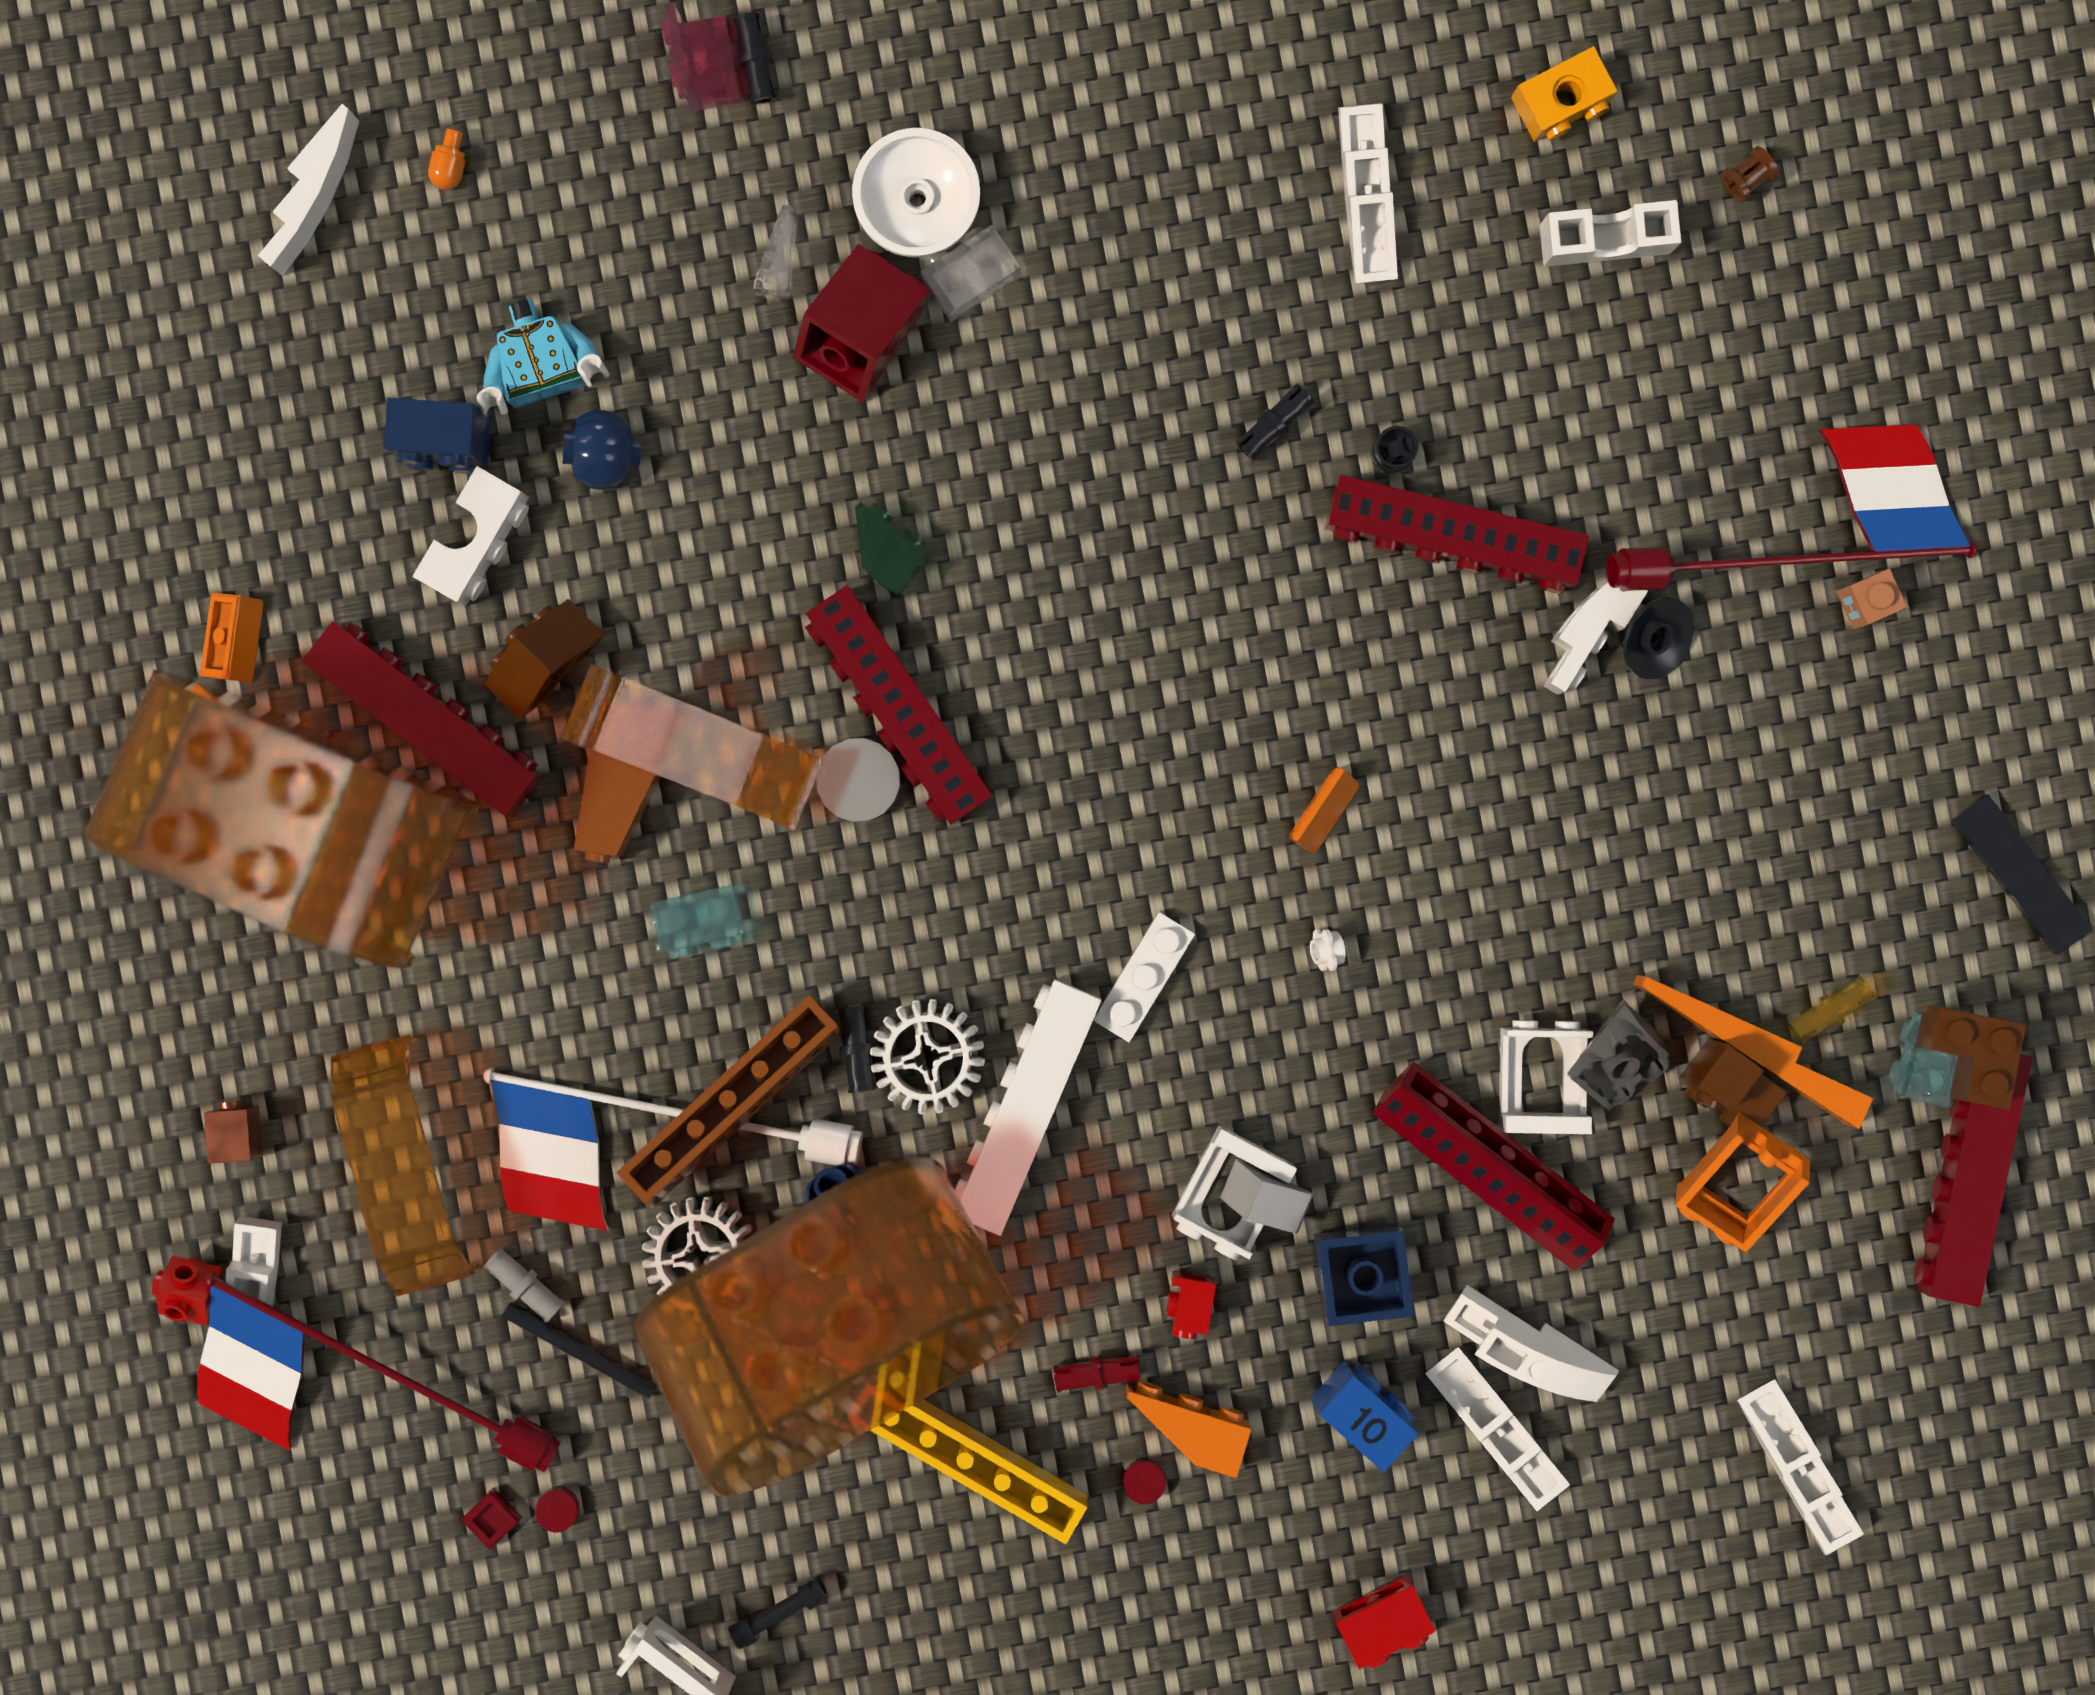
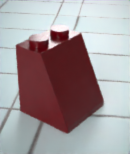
M858 243L804 312L792 358L864 403L922 314L930 289L924 286L915 276L906 274L887 262L881 254L870 251Z

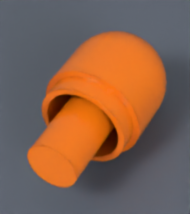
M446 129L443 146L436 145L435 151H432L428 167V176L431 183L442 190H451L458 186L466 160H464L465 153L459 151L463 133L453 129Z

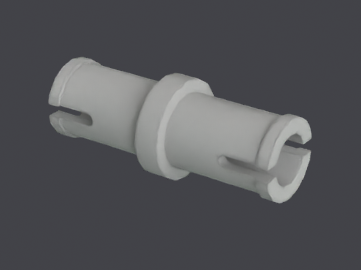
M502 1247L482 1267L511 1291L509 1296L514 1300L520 1298L541 1316L546 1323L565 1302L536 1279L538 1274L533 1269L528 1272L507 1254Z

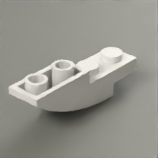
M1606 581L1592 592L1567 618L1551 642L1565 651L1543 686L1557 695L1565 693L1568 688L1574 691L1587 671L1586 668L1582 667L1590 652L1596 655L1609 636V633L1604 630L1607 626L1613 631L1618 632L1625 629L1627 625L1629 626L1634 616L1645 606L1641 602L1648 590L1623 592L1619 588H1612L1608 581Z
M1468 1285L1444 1319L1445 1323L1479 1344L1475 1355L1519 1380L1559 1395L1597 1402L1619 1372L1618 1369L1547 1323L1538 1331Z

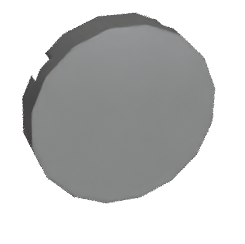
M866 738L846 739L832 746L822 757L816 772L817 791L824 806L835 816L851 822L871 821L885 814L895 802L901 787L900 769L893 755L881 744Z

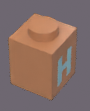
M1890 568L1872 574L1836 591L1853 629L1869 625L1907 608Z

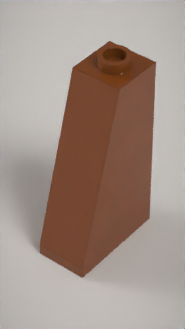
M598 698L574 850L585 851L584 860L610 864L611 856L623 857L687 724V713Z

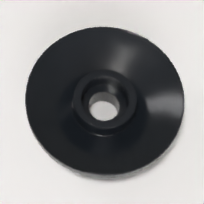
M1672 597L1657 598L1646 604L1634 616L1624 638L1623 654L1626 665L1635 675L1644 679L1661 678L1673 671L1684 659L1690 648L1694 633L1693 616L1685 603Z

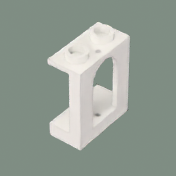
M1512 1020V1028H1500L1499 1128L1505 1133L1592 1134V1117L1586 1115L1587 1092L1576 1084L1567 1073L1586 1049L1588 1038H1593V1031L1581 1029L1580 1021H1555V1028H1538V1021ZM1534 1037H1552L1562 1047V1113L1521 1112L1522 1054L1525 1045Z
M1219 1125L1177 1203L1172 1216L1175 1221L1179 1222L1176 1229L1198 1241L1201 1235H1204L1217 1242L1214 1249L1233 1260H1237L1239 1255L1250 1260L1252 1256L1251 1248L1263 1225L1247 1221L1242 1217L1236 1226L1229 1230L1220 1231L1211 1228L1205 1223L1201 1211L1203 1201L1229 1152L1289 1184L1297 1168L1293 1163Z
M656 1615L647 1626L642 1622L637 1625L618 1654L623 1659L616 1673L620 1677L624 1675L639 1655L690 1695H729L736 1677ZM656 1637L712 1679L711 1682L665 1648Z

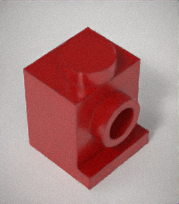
M1172 1271V1286L1178 1287L1177 1292H1169L1166 1316L1173 1317L1172 1335L1186 1339H1197L1198 1333L1208 1335L1216 1288L1214 1278Z

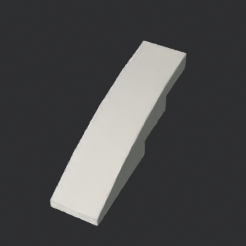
M1383 104L1338 107L1345 201L1354 282L1364 283L1398 279L1393 193L1390 192L1388 148L1385 147Z
M343 104L340 105L287 168L299 181L273 211L285 224L258 254L264 262L282 276L312 237L334 197L347 166L359 120Z
M240 1216L234 1224L232 1262L226 1269V1283L273 1307L282 1222Z
M1459 1347L1425 1373L1537 1512L1570 1486L1568 1481Z
M1774 1379L1738 1399L1737 1401L1757 1439L1824 1555H1828L1864 1535L1841 1496L1843 1494L1822 1462L1820 1452L1776 1380Z

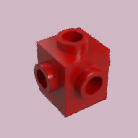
M172 1255L165 1271H158L152 1285V1295L156 1296L158 1314L164 1315L173 1321L180 1322L185 1320L208 1326L211 1287L208 1289L205 1286L204 1279L207 1274L216 1272L218 1273L216 1278L223 1281L222 1267L206 1264L204 1261L196 1258L185 1259Z

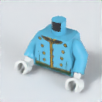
M521 300L509 306L515 327L497 333V344L491 348L484 374L483 390L478 393L477 402L483 417L488 416L487 411L492 406H498L501 415H504L508 412L504 396L509 404L514 408H518L586 385L591 387L590 379L597 372H602L605 378H608L610 375L599 358L593 342L572 324L560 323L554 316L539 319L533 300Z

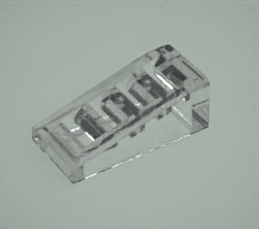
M791 205L782 206L753 283V290L758 297L790 299L792 296L798 217Z

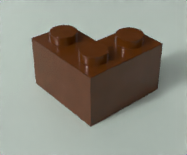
M567 599L555 608L548 605L535 616L531 625L526 627L522 623L510 632L505 639L508 646L490 662L493 670L484 684L521 719L549 698L564 675L590 657L605 634L570 599Z
M1924 1005L1916 1047L1958 1055L1949 1097L2010 1110L2026 1024Z
M1711 1039L1705 1042L1678 1079L1688 1086L1684 1093L1704 1108L1708 1107L1714 1112L1720 1110L1722 1114L1718 1119L1728 1127L1731 1126L1738 1112L1762 1127L1787 1094L1786 1091L1762 1074L1763 1069L1731 1045Z

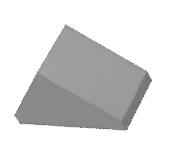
M1235 1159L1220 1198L1247 1221L1298 1233L1313 1193L1292 1183L1289 1184L1240 1159Z

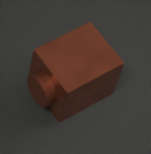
M244 1099L225 1100L218 1102V1109L204 1113L208 1164L251 1161L263 1156L259 1106L245 1107Z

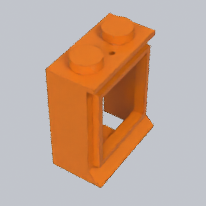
M1738 1112L1728 1130L1686 1178L1677 1184L1675 1206L1679 1208L1680 1212L1687 1219L1693 1222L1699 1221L1714 1231L1715 1235L1723 1243L1730 1246L1735 1245L1747 1253L1810 1183V1159ZM1741 1143L1758 1153L1759 1160L1765 1166L1772 1168L1776 1165L1786 1172L1748 1215L1704 1187L1706 1182Z

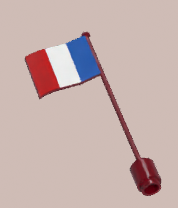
M1916 424L1820 429L1819 433L1826 441L1837 463L1851 511L1872 551L1675 563L1672 555L1668 554L1663 546L1622 548L1618 553H1611L1606 564V574L1609 585L1612 588H1619L1623 592L1660 590L1667 587L1669 580L1673 579L1675 571L1966 554L1968 558H1973L1978 553V546L1974 542H1968L1949 505L1934 455Z
M211 1272L206 1275L204 1284L208 1289L211 1287L210 1318L198 1370V1403L289 1451L292 1448L290 1438L291 1416L303 1374L305 1334L497 1433L493 1441L501 1445L497 1454L532 1472L535 1468L545 1472L561 1443L552 1437L553 1432L520 1415L516 1416L514 1422L506 1418L501 1426L216 1278L218 1273Z

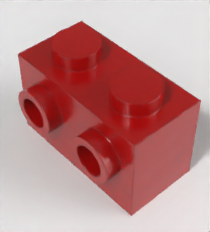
M1408 1574L1332 1611L1335 1622L1358 1669L1368 1666V1668L1381 1666L1391 1658L1390 1654L1404 1647L1406 1649L1417 1648L1428 1641V1635L1436 1632Z

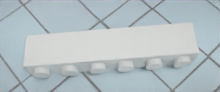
M1055 978L1051 987L1046 984L1042 985L1033 1006L1041 1011L1035 1025L1026 1023L1017 1044L1018 1047L1024 1049L1018 1064L1009 1062L1000 1083L1001 1086L1007 1088L1001 1104L995 1101L992 1102L983 1123L991 1128L984 1143L976 1140L967 1160V1164L974 1166L968 1181L959 1179L950 1200L951 1203L957 1205L954 1212L955 1217L1001 1236L1101 1003L1100 997Z

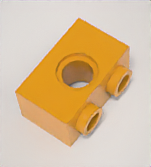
M1593 46L1517 86L1511 99L1533 141L1535 142L1547 136L1549 141H1552L1572 129L1570 123L1582 117H1585L1586 121H1591L1610 109L1608 104L1617 93V89ZM1561 90L1570 92L1575 99V105L1565 106L1561 104L1557 99L1556 92Z

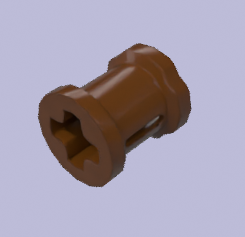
M1759 146L1752 149L1750 157L1734 169L1727 168L1721 173V179L1726 190L1736 201L1741 203L1747 201L1750 198V193L1765 181L1772 182L1779 177V170L1774 159L1765 149Z

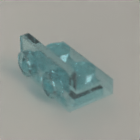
M734 885L650 903L658 945H655L657 953L668 951L670 959L695 954L693 945L707 942L710 943L711 950L736 945L734 936L745 934Z
M1914 1011L1912 1019L1907 1018L1901 1030L1900 1042L1905 1043L1901 1060L1895 1059L1890 1071L1889 1083L1894 1084L1892 1093L1952 1109L1954 1098L1949 1096L1958 1055L1916 1047L1922 1012Z

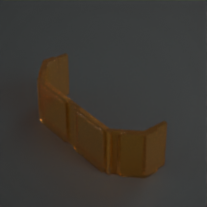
M593 664L589 667L561 736L562 739L583 748L584 746L745 809L795 831L824 760Z
M410 1034L331 1056V1080L333 1082V1094H331L333 1108L347 1160L356 1184L358 1200L370 1244L378 1267L380 1266L385 1273L386 1280L397 1297L470 1277L475 1274L474 1270L479 1267L478 1260L467 1262L451 1232L410 1082L409 1045L418 1043L417 1037L411 1038Z

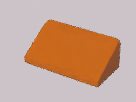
M211 593L200 676L246 683L253 681L264 605L261 599L241 595Z
M1341 767L1332 769L1288 835L1290 836L1289 839L1308 852L1315 854L1358 791L1359 783Z

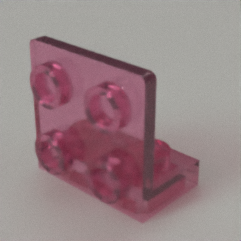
M675 3L666 4L668 18L661 19V27L665 44L669 45L671 56L675 58V60L668 61L672 84L674 88H677L679 99H686L692 112L742 103L725 15L683 23Z

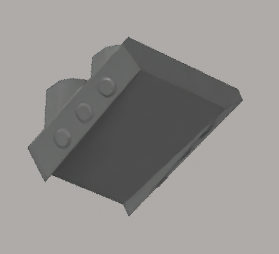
M1623 998L1567 1074L1576 1084L1609 1111L1613 1106L1622 1104L1632 1097L1635 1092V1086L1642 1079H1656L1666 1072L1669 1067V1060L1667 1058L1669 1051L1664 1039L1653 1025L1640 1016Z

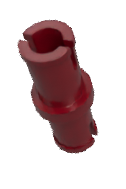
M1137 1353L1130 1356L1100 1359L1098 1355L1091 1356V1361L1053 1365V1371L1056 1374L1054 1375L1057 1393L1087 1387H1094L1095 1391L1104 1390V1385L1141 1381V1373L1139 1372L1141 1370Z

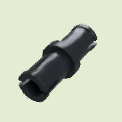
M749 12L737 15L733 18V22L736 26L741 50L738 61L739 66L745 70L750 104L759 105L775 101L777 96L774 91L769 67L772 56L771 51L766 50L760 13Z
M1296 383L1271 410L1269 408L1264 409L1260 413L1262 418L1238 439L1235 444L1254 462L1277 437H1285L1290 432L1288 427L1310 406L1314 405L1315 401L1304 388L1302 389L1301 385Z
M864 1006L838 1009L843 1047H839L840 1056L844 1055L848 1093L875 1090L869 1053L873 1043H868Z

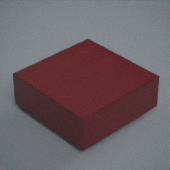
M493 1487L463 1516L461 1521L491 1550L523 1516Z

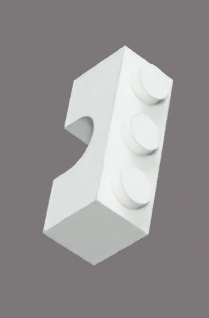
M1677 200L1634 204L1626 211L1607 215H1592V209L1551 212L1547 214L1539 225L1544 267L1669 255L1681 244Z
M476 466L455 502L470 511L476 520L477 532L473 541L463 548L452 549L433 540L412 577L464 606L468 604L469 600L475 601L485 587L486 579L483 576L490 564H497L506 551L507 542L504 540L512 526L515 528L519 527L526 517L529 509L526 502L529 497Z

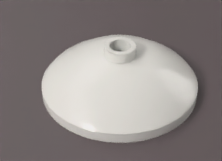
M908 128L882 137L867 150L860 160L854 175L852 197L854 209L862 228L879 246L901 256L928 257L951 248L969 231L979 209L980 184L974 163L967 152L956 141L945 134L931 129ZM915 194H922L926 201L921 206H914L910 203L911 197Z

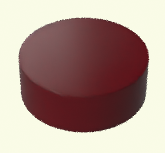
M1150 1459L1133 1461L1128 1465L1123 1475L1124 1490L1127 1496L1136 1503L1150 1504L1157 1501L1162 1496L1166 1486L1162 1468Z
M554 1487L547 1490L540 1497L535 1508L536 1519L540 1526L554 1533L569 1529L580 1513V1503L577 1496L571 1490L564 1487Z

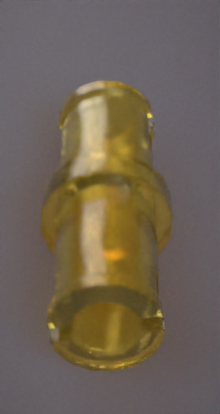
M1863 977L1856 978L1857 980L1831 996L1824 994L1818 998V1004L1794 1019L1787 1021L1790 1029L1801 1044H1805L1807 1040L1833 1024L1836 1027L1845 1023L1844 1018L1867 1003L1876 1000L1873 990Z

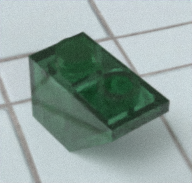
M859 502L855 507L862 568L865 573L899 598L929 560L928 554L923 551L927 544L909 529H906L901 534L891 526L890 522L894 518L876 503H873L868 508L862 502Z

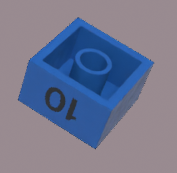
M1344 1360L1312 1395L1311 1399L1318 1414L1384 1473L1418 1435V1432L1411 1423L1415 1417L1409 1411V1407L1390 1391L1384 1396L1380 1392L1383 1388L1377 1383L1378 1380L1364 1366L1358 1363L1353 1368Z

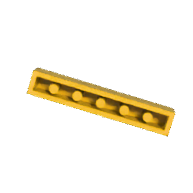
M869 1367L845 1407L843 1415L1064 1544H1067L1088 1508L1087 1494Z

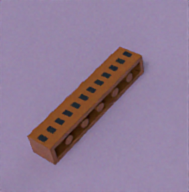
M808 995L616 1173L645 1205L653 1209L842 1033L838 1025Z

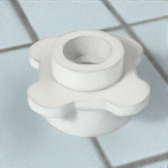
M1319 929L1313 931L1310 953L1314 963L1319 966L1321 971H1326L1327 968L1330 971H1335L1337 965L1344 963L1346 956L1345 945L1341 935L1337 931L1330 932L1328 929L1323 930L1322 933Z

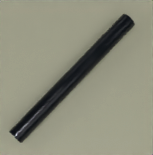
M512 1302L508 1304L502 1315L506 1320L647 1399L651 1398L658 1385Z

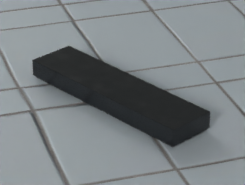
M1989 795L1981 796L1950 820L2053 954H2061L2092 930L2089 923Z

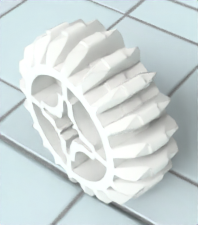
M930 999L928 1012H922L920 1001L914 1000L912 1002L913 1015L909 1016L903 1006H899L896 1009L897 1015L901 1019L899 1023L889 1016L883 1020L885 1026L891 1030L890 1034L883 1031L875 1032L874 1037L884 1042L885 1045L884 1047H872L870 1049L871 1055L883 1057V1062L873 1064L871 1070L872 1072L885 1070L887 1076L881 1078L877 1085L879 1088H883L889 1083L893 1084L895 1088L887 1097L890 1101H894L900 1092L907 1096L902 1103V1109L908 1110L913 1099L919 1100V1114L926 1113L927 1101H933L936 1113H942L943 1098L946 1097L952 1107H956L959 1105L958 1097L954 1093L956 1090H959L967 1097L972 1094L971 1088L964 1081L966 1079L972 1082L980 1081L981 1075L970 1070L971 1065L983 1066L985 1064L984 1058L972 1056V1051L982 1049L984 1043L983 1041L970 1043L968 1037L974 1035L978 1031V1027L972 1025L963 1030L960 1025L968 1017L965 1012L960 1013L955 1021L949 1017L953 1010V1004L947 1003L943 1013L940 1014L936 1013V999ZM927 1022H934L945 1026L954 1033L959 1043L944 1045L936 1043L930 1034V1030H928ZM914 1024L916 1031L915 1049L902 1056L893 1057L894 1044L899 1034L905 1028ZM922 1035L925 1038L926 1045L932 1046L931 1051L935 1048L938 1053L949 1052L941 1054L940 1057L933 1061V1068L931 1069L933 1077L929 1067L923 1066L924 1062L920 1064L918 1060L906 1061L914 1059L921 1054L923 1050L922 1045L924 1044ZM963 1055V1064L959 1075L949 1085L941 1088L939 1080L940 1065L946 1060ZM913 1068L919 1070L924 1076L929 1091L910 1086L899 1076L897 1070Z
M694 1196L686 1199V1211L677 1201L672 1203L670 1210L673 1218L662 1211L656 1218L663 1228L651 1225L647 1230V1233L657 1241H646L642 1245V1250L655 1254V1256L648 1257L642 1262L644 1268L656 1267L657 1270L647 1278L648 1282L653 1284L661 1279L664 1285L657 1294L662 1298L670 1290L674 1292L675 1296L671 1301V1305L674 1307L681 1303L683 1297L687 1298V1310L690 1312L695 1311L698 1299L702 1300V1305L706 1312L711 1311L714 1307V1296L723 1307L728 1305L730 1300L726 1290L738 1297L743 1292V1289L737 1280L749 1283L753 1277L748 1270L742 1267H753L757 1264L756 1257L745 1254L746 1251H751L757 1247V1241H743L742 1238L751 1232V1225L746 1224L738 1229L735 1223L741 1218L742 1213L738 1210L730 1218L725 1216L724 1213L729 1205L726 1201H722L716 1211L712 1210L713 1200L710 1196H706L703 1199L701 1209H698L697 1200ZM701 1221L709 1222L720 1228L730 1242L712 1240L707 1235L705 1226H702ZM688 1222L689 1232L687 1233L686 1247L667 1253L668 1241L673 1230L677 1226ZM696 1241L701 1251L714 1252L703 1261L705 1263L704 1266L703 1263H700L699 1257L686 1256L697 1247L694 1244ZM733 1255V1265L729 1275L723 1281L712 1285L713 1262L723 1259L725 1256ZM671 1265L673 1267L689 1269L698 1286L681 1280L674 1273Z

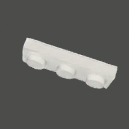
M1158 912L1093 1021L1130 1042L1195 934Z

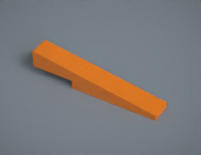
M1641 975L1636 976L1633 983L1634 986L1716 1040L1731 1045L1765 1072L1847 1126L1860 1130L1874 1098L1797 1064V1058L1802 1050L1801 1046L1651 978Z

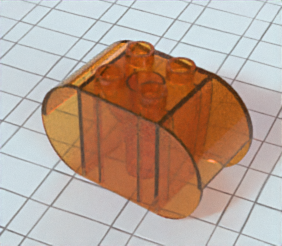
M153 670L84 831V836L93 844L124 861L285 933L371 963L394 968H410L415 959L413 953L410 952L466 819L469 814H476L480 805L444 785L260 705L182 676L161 670Z
M913 1158L875 1168L837 1185L680 1278L656 1296L642 1310L635 1320L632 1330L708 1491L713 1495L728 1496L770 1485L809 1467L970 1372L999 1352L1015 1337L1023 1325L1024 1317L940 1162L931 1158Z

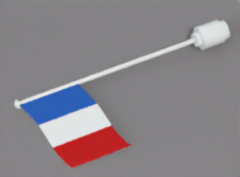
M494 1068L486 1069L483 1074L484 1081L492 1085L499 1120L500 1178L508 1210L510 1212L608 1231L609 1228L604 1217L600 1197V1144L591 1100L675 1117L683 1111V1109L496 1073ZM817 1118L812 1119L810 1126L803 1125L801 1133L746 1122L739 1128L740 1130L799 1141L798 1150L805 1151V1160L834 1166L846 1163L856 1165L863 1138V1132L853 1130L852 1125Z

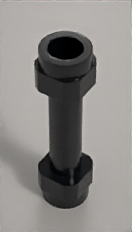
M816 1575L800 1583L796 1593L753 1618L747 1614L730 1625L728 1631L736 1647L742 1649L750 1646L759 1640V1633L804 1607L812 1610L819 1606L821 1602L827 1600L829 1594L820 1577Z

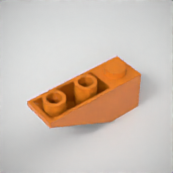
M1139 1381L1137 1386L1127 1383V1398L1195 1466L1237 1478L1251 1432L1249 1420L1243 1419V1412L1227 1406H1220L1219 1411L1204 1407L1203 1400L1188 1394L1180 1393L1178 1398L1162 1394L1163 1388L1149 1382Z

